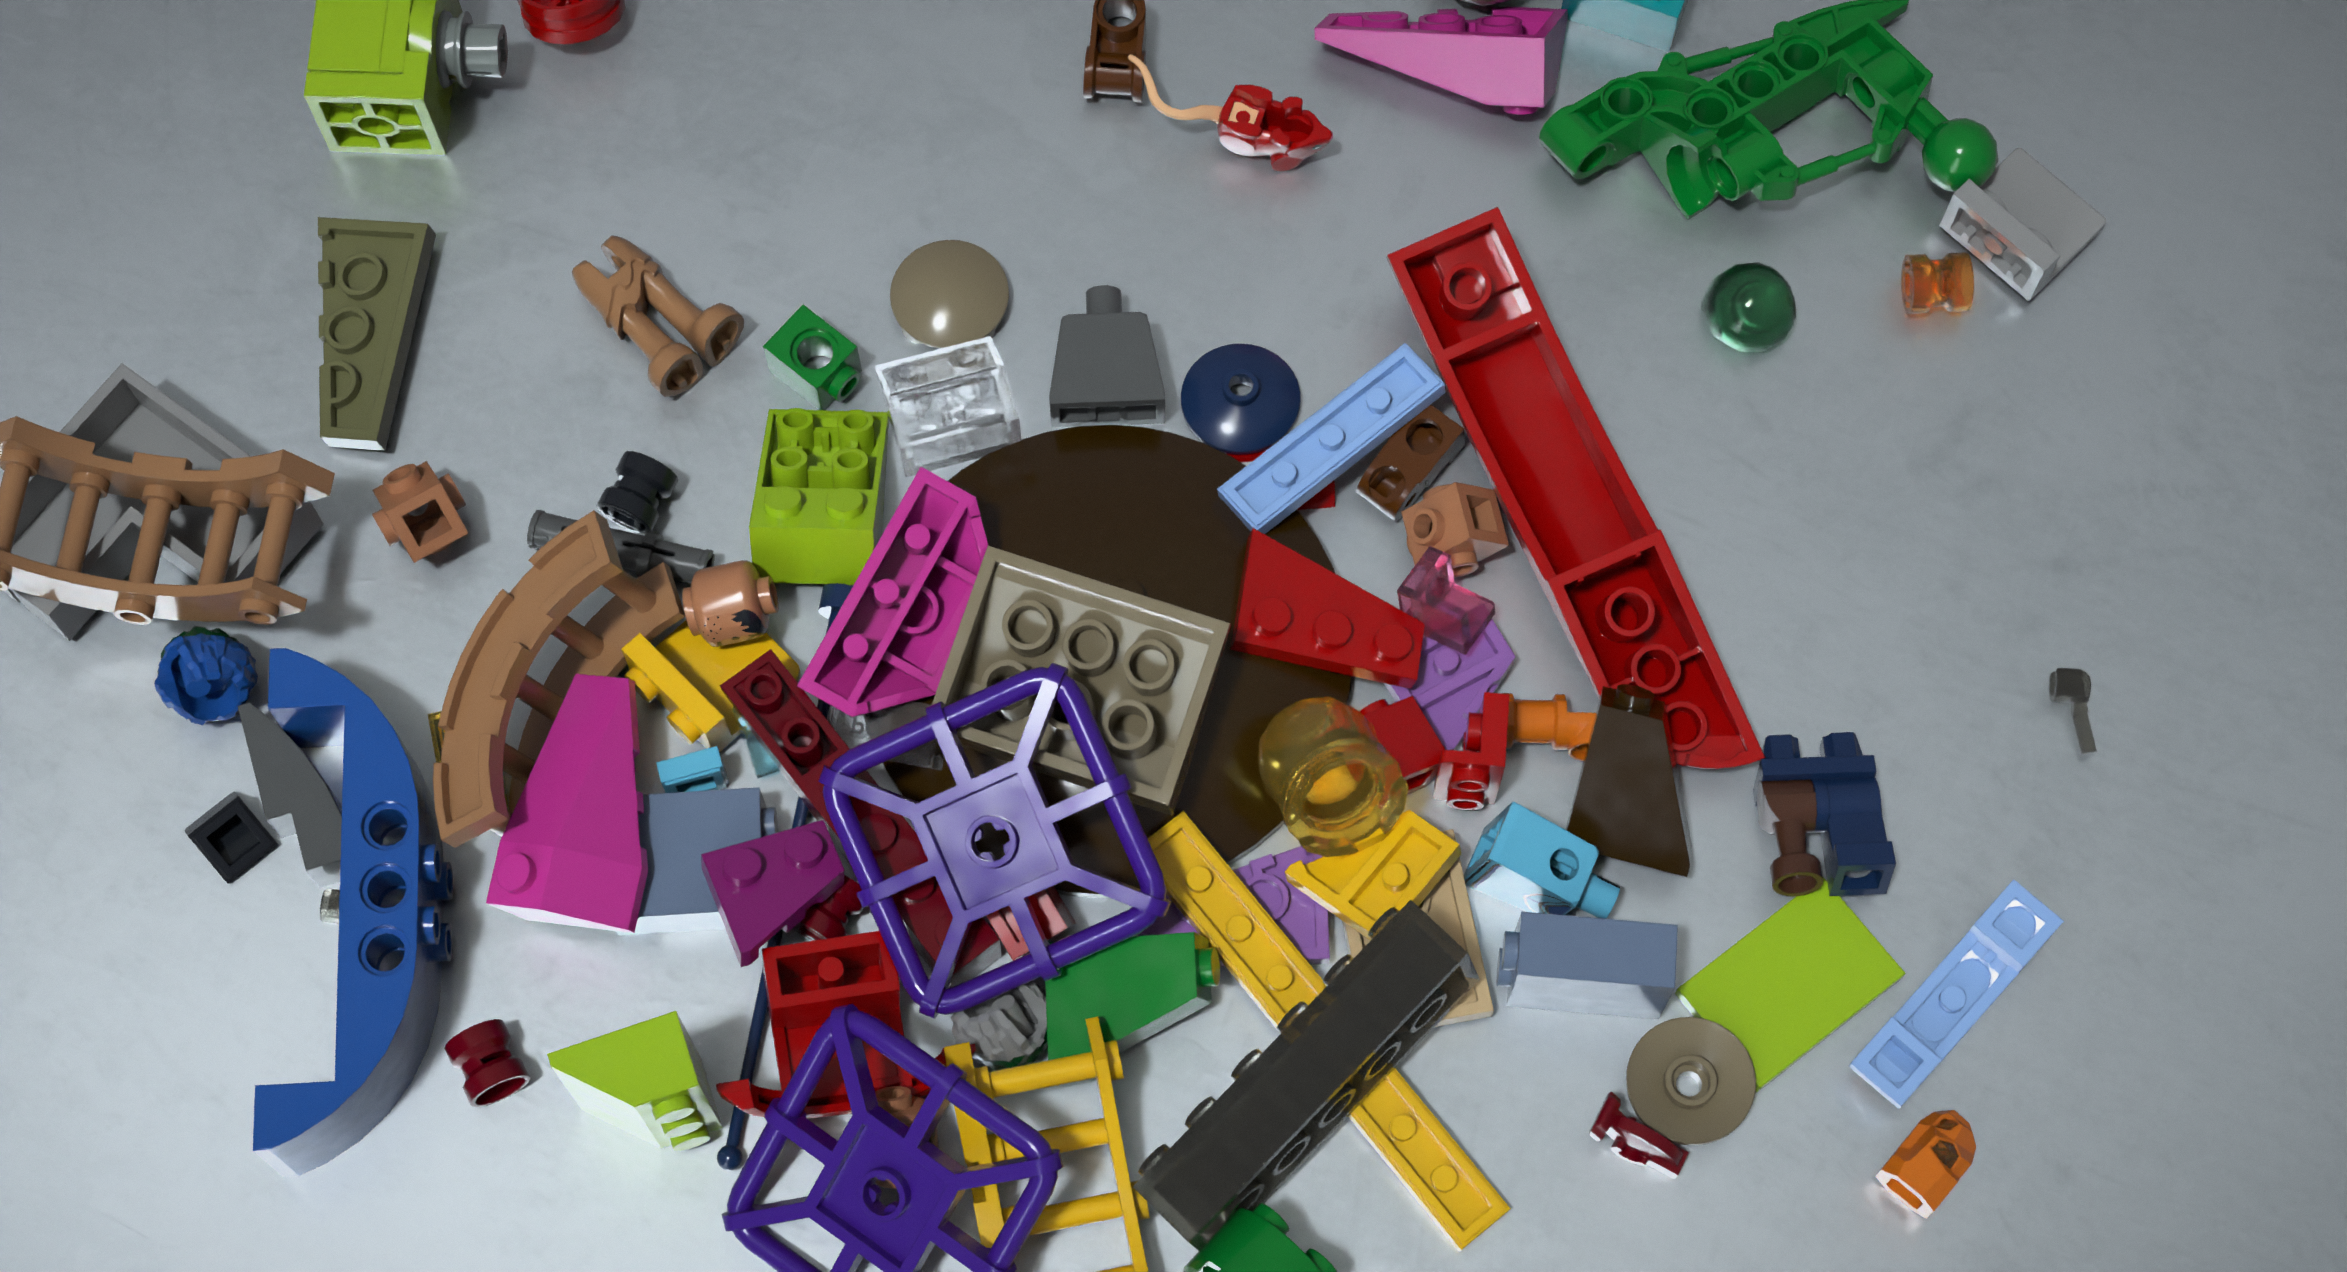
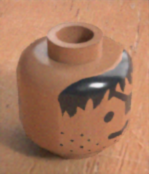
M748 560L700 569L693 575L691 587L683 588L682 592L685 617L691 633L694 636L701 635L713 647L757 639L763 636L768 629L769 614L779 611L777 591L772 577L761 578L759 571Z

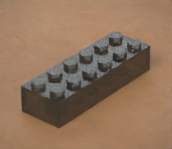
M1412 900L1400 911L1396 907L1387 910L1371 927L1368 936L1372 940L1354 958L1347 954L1330 968L1323 979V983L1326 985L1324 990L1309 1005L1304 1001L1295 1005L1277 1026V1031L1281 1034L1262 1053L1259 1049H1255L1247 1054L1231 1074L1234 1083L1217 1100L1213 1096L1203 1100L1187 1117L1185 1126L1188 1130L1171 1148L1167 1144L1161 1145L1140 1166L1138 1173L1142 1178L1133 1188L1198 1251L1202 1249L1225 1222L1231 1219L1232 1214L1238 1208L1253 1211L1259 1203L1265 1204L1480 980L1468 952Z

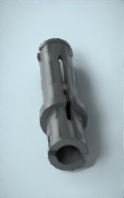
M536 510L528 527L527 544L529 548L540 549L566 527L578 520L545 513L543 510ZM610 528L622 568L636 571L637 577L642 576L664 562L670 566L674 581L691 584L696 571L714 566L715 555L713 550H703L664 541L661 533L648 531L643 536Z

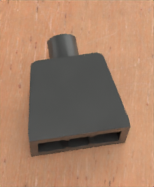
M1101 285L1088 289L1086 291V314H1068L1061 319L1049 394L1051 428L1165 424V390L1147 314L1142 312H1122L1121 290L1117 287Z

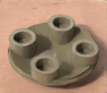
M942 240L924 245L904 259L893 277L890 301L893 314L902 328V333L909 341L938 349H958L970 345H984L991 341L995 336L996 327L1000 324L1007 310L1009 287L1003 268L989 252L969 242Z

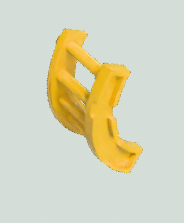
M1098 1016L1085 1019L1091 1052L988 1072L987 1066L974 1068L969 1042L944 1047L947 1066L954 1063L967 1072L966 1081L993 1100L996 1097L1096 1078L1103 1118L1040 1130L1038 1132L1049 1142L1052 1149H1059L1060 1153L1108 1144L1117 1191L1045 1206L1029 1236L1122 1217L1132 1264L1097 1272H1148L1138 1223L1139 1220L1150 1218L1143 1180L1130 1182L1112 1081L1124 1079L1117 1041L1104 1042ZM954 1105L967 1167L1025 1157L1020 1151L996 1134H987L986 1127ZM997 1184L971 1188L980 1242L986 1248L992 1247L1014 1209V1205L1001 1208Z

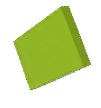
M1823 876V885L1818 890L1793 898L1682 984L1675 992V995L1693 1017L1715 1022L1729 1030L1740 1040L1753 1063L1756 1077L1755 1091L1757 1093L1894 986L1906 974L1840 896H1829L1828 883Z

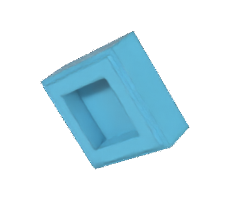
M718 746L656 762L665 793L720 790L730 785Z

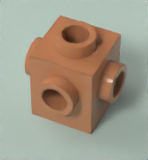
M427 461L418 466L407 464L393 470L383 479V485L372 490L383 508L373 513L372 516L389 546L401 541L414 563L428 555L441 552L455 540L468 534L465 525L457 513V510L466 506L459 490L449 473L437 478Z
M1458 482L1440 485L1427 490L1422 496V501L1401 512L1407 533V547L1413 557L1415 568L1442 572L1443 576L1447 578L1461 577L1477 570L1479 561L1509 546L1496 494L1493 489Z

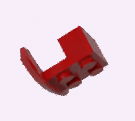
M880 931L762 948L763 975L781 1090L755 1086L750 1083L749 1079L716 1084V1089L722 1099L743 1112L765 1118L764 1114L774 1098H781L816 1031L830 1017L831 1011L838 1006L853 1004L859 1011H864L877 1017L904 1036L900 1012L898 973ZM862 1040L875 1091L890 1086H902L909 1088L911 1095L922 1097L929 1094L931 1088ZM975 1043L970 1044L972 1057L976 1051ZM942 1048V1052L935 1059L947 1067L944 1048ZM836 1052L804 1109L807 1118L852 1114Z

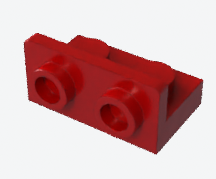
M1484 692L1479 713L1468 712L1466 732L1463 733L1462 751H1441L1434 782V799L1446 800L1447 806L1458 810H1479L1484 807V804L1495 805L1506 763L1510 694Z

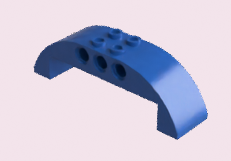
M287 648L270 649L268 710L286 734L300 748L344 746L335 1081L255 1085L253 1151L283 1177H295L328 1163L360 1142L390 1113L413 1081L429 1047L439 1010L442 961H450L452 957L451 927L449 923L442 922L443 900H451L453 895V872L451 863L444 862L443 844L440 838L433 796L418 765L373 700L344 675L314 658Z

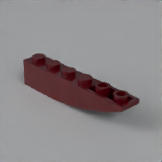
M770 649L721 684V690L817 821L824 820L833 843L850 864L826 809L823 796L824 784L819 782L824 765L831 767L834 760L850 748L805 691L797 687V681ZM867 770L856 775V777L879 786ZM849 795L885 880L928 861L916 832L903 816ZM935 876L892 895L915 949L932 971L953 919ZM983 917L972 922L949 982V988L973 979L1002 957L1000 939Z

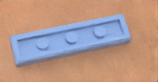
M1404 343L1217 488L1218 496L1250 531L1254 528L1266 534L1444 395L1445 383Z

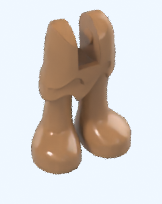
M611 235L601 245V249L617 272L608 279L590 262L584 260L573 268V279L585 299L602 315L607 327L613 328L620 340H624L627 334L650 361L647 375L652 386L664 397L683 393L696 385L702 378L703 365L700 357L710 366L714 367L720 364L730 353L744 328V318L733 307L723 303L713 305L704 311L697 308L666 279L660 265L654 262L649 255L630 241ZM648 303L662 314L689 342L694 351L682 343L673 341L647 317Z

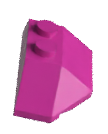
M920 467L797 685L798 688L850 717L860 716L936 694L987 546H989L975 496Z

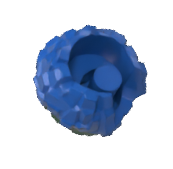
M194 626L190 631H183L179 636L173 637L164 647L161 653V661L158 665V676L154 682L155 689L167 708H173L175 712L186 720L189 719L191 723L204 725L207 721L228 720L236 716V712L239 711L238 706L246 703L251 689L257 684L256 659L251 655L248 647L240 643L236 638L230 637L220 628L208 630L206 627Z

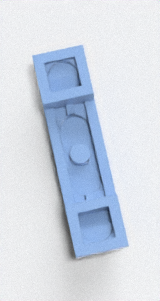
M2013 880L1899 1011L1889 1019L1850 1063L1849 1067L1900 1109L2064 921L2017 881Z

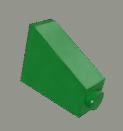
M1195 932L1133 936L1062 967V974L1047 982L1045 981L1048 1060L1091 1052L1085 1021L1087 1018L1098 1016L1104 1042L1116 1040L1119 1053L1211 1004V987L1218 986L1220 981V962L1217 949L1215 947L1209 948V939Z

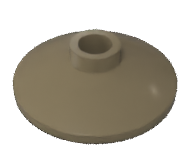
M1680 1017L1656 1025L1638 1041L1628 1061L1626 1089L1633 1110L1645 1126L1661 1134L1671 1142L1695 1146L1718 1141L1732 1133L1742 1123L1750 1111L1754 1100L1756 1077L1753 1063L1746 1048L1729 1030L1706 1019ZM1681 1076L1694 1078L1699 1085L1698 1094L1694 1096L1681 1094L1677 1089L1676 1080Z

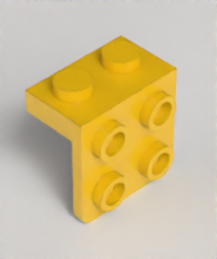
M687 620L656 647L639 633L621 649L630 669L624 676L635 682L636 692L649 703L656 698L670 712L666 717L670 725L690 745L698 740L706 749L718 746L719 752L748 727L721 690V684L770 649L797 682L801 677L799 665L767 633L757 639L713 647L701 635L694 636L691 633Z

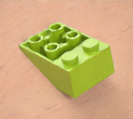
M802 408L769 409L749 523L752 564L759 571L761 578L771 576L774 583L855 584L882 536L889 412L805 410Z

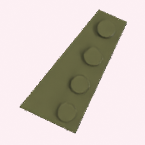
M318 217V237L322 240V261L318 262V284L323 289V315L319 316V338L323 341L324 364L319 367L320 438L329 447L385 451L436 233L426 223Z

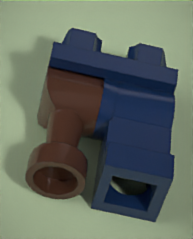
M1854 732L1831 733L1822 737L1820 744L1821 757L1800 758L1798 738L1793 737L1791 734L1767 736L1762 749L1765 758L1760 760L1753 795L1755 807L1757 806L1759 825L1762 830L1769 834H1775L1780 857L1776 858L1770 865L1773 891L1784 896H1802L1818 890L1823 885L1820 861L1814 855L1807 853L1806 833H1820L1829 896L1886 894L1896 866L1892 841H1887L1880 790L1875 778L1877 771L1874 755L1862 754ZM1870 871L1866 876L1859 878L1845 875V872Z

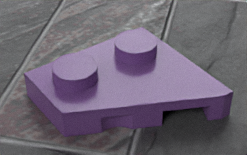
M1482 606L1423 638L1418 678L1411 689L1384 684L1395 702L1413 696L1445 750H1455L1463 738V733L1466 732L1468 712L1479 713L1484 692L1494 693L1514 665L1516 656L1486 608Z

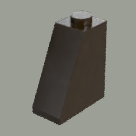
M1621 684L1617 686V689L1603 686L1566 830L1594 845L1599 850V855L1687 877L1691 862L1692 843L1665 702L1654 699L1655 695L1651 691L1639 686Z

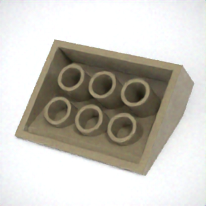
M987 546L932 705L942 701L947 706L1025 670L1038 667L1049 668L1052 663L1068 668V676L1074 679L1085 695L1119 775L1126 773L1132 789L1128 790L1127 793L1131 802L1173 816L1194 755L1231 624ZM1038 694L957 729V736L962 747L1006 762L1012 761ZM1057 701L1032 767L1034 771L1090 789L1096 786L1062 707Z

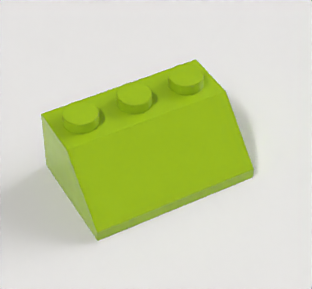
M677 1011L547 1054L551 1068L581 1110L661 1149L671 1145L674 1151L695 1148L710 1140L709 1132L723 1128L701 1056Z

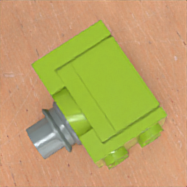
M316 0L304 98L329 151L446 155L451 117L449 101L452 96L454 82H458L463 88H468L473 77H503L506 73L508 59L506 29L503 24H473L470 13L462 11L459 0Z

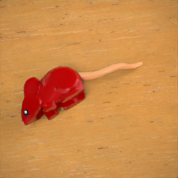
M1131 54L1128 56V59L1140 69L1149 100L1159 112L1176 120L1203 119L1218 124L1219 140L1225 148L1233 153L1244 156L1270 155L1271 167L1274 171L1283 172L1296 168L1305 158L1323 149L1333 138L1332 131L1322 125L1312 112L1302 110L1303 100L1301 98L1288 97L1279 102L1273 100L1270 90L1255 85H1235L1223 107L1199 105L1183 110L1172 108L1161 100L1147 66L1136 56Z

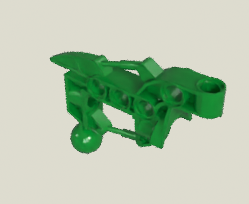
M1856 0L1818 9L1789 22H1779L1774 26L1773 36L1730 49L1726 46L1686 58L1679 52H1669L1664 55L1657 71L1637 72L1626 77L1610 80L1606 85L1576 103L1559 109L1545 122L1539 135L1540 144L1575 179H1584L1609 164L1612 166L1629 155L1641 151L1687 220L1707 209L1719 194L1730 201L1737 200L1750 191L1760 201L1789 200L1795 196L1798 186L1837 172L1838 168L1868 156L1876 163H1886L1892 158L1895 151L1899 152L1910 133L1924 145L1922 149L1924 171L1931 182L1946 191L1955 193L1968 179L1977 186L1982 187L1993 174L1998 163L1997 142L1989 129L1971 119L1955 118L1948 120L1928 101L1933 74L1882 27L1906 12L1909 0ZM1752 55L1710 81L1690 75L1730 64L1734 59ZM1834 92L1840 97L1844 95L1849 97L1872 120L1871 127L1873 132L1869 144L1835 157L1833 155L1824 157L1798 168L1784 155L1778 140L1771 133Z

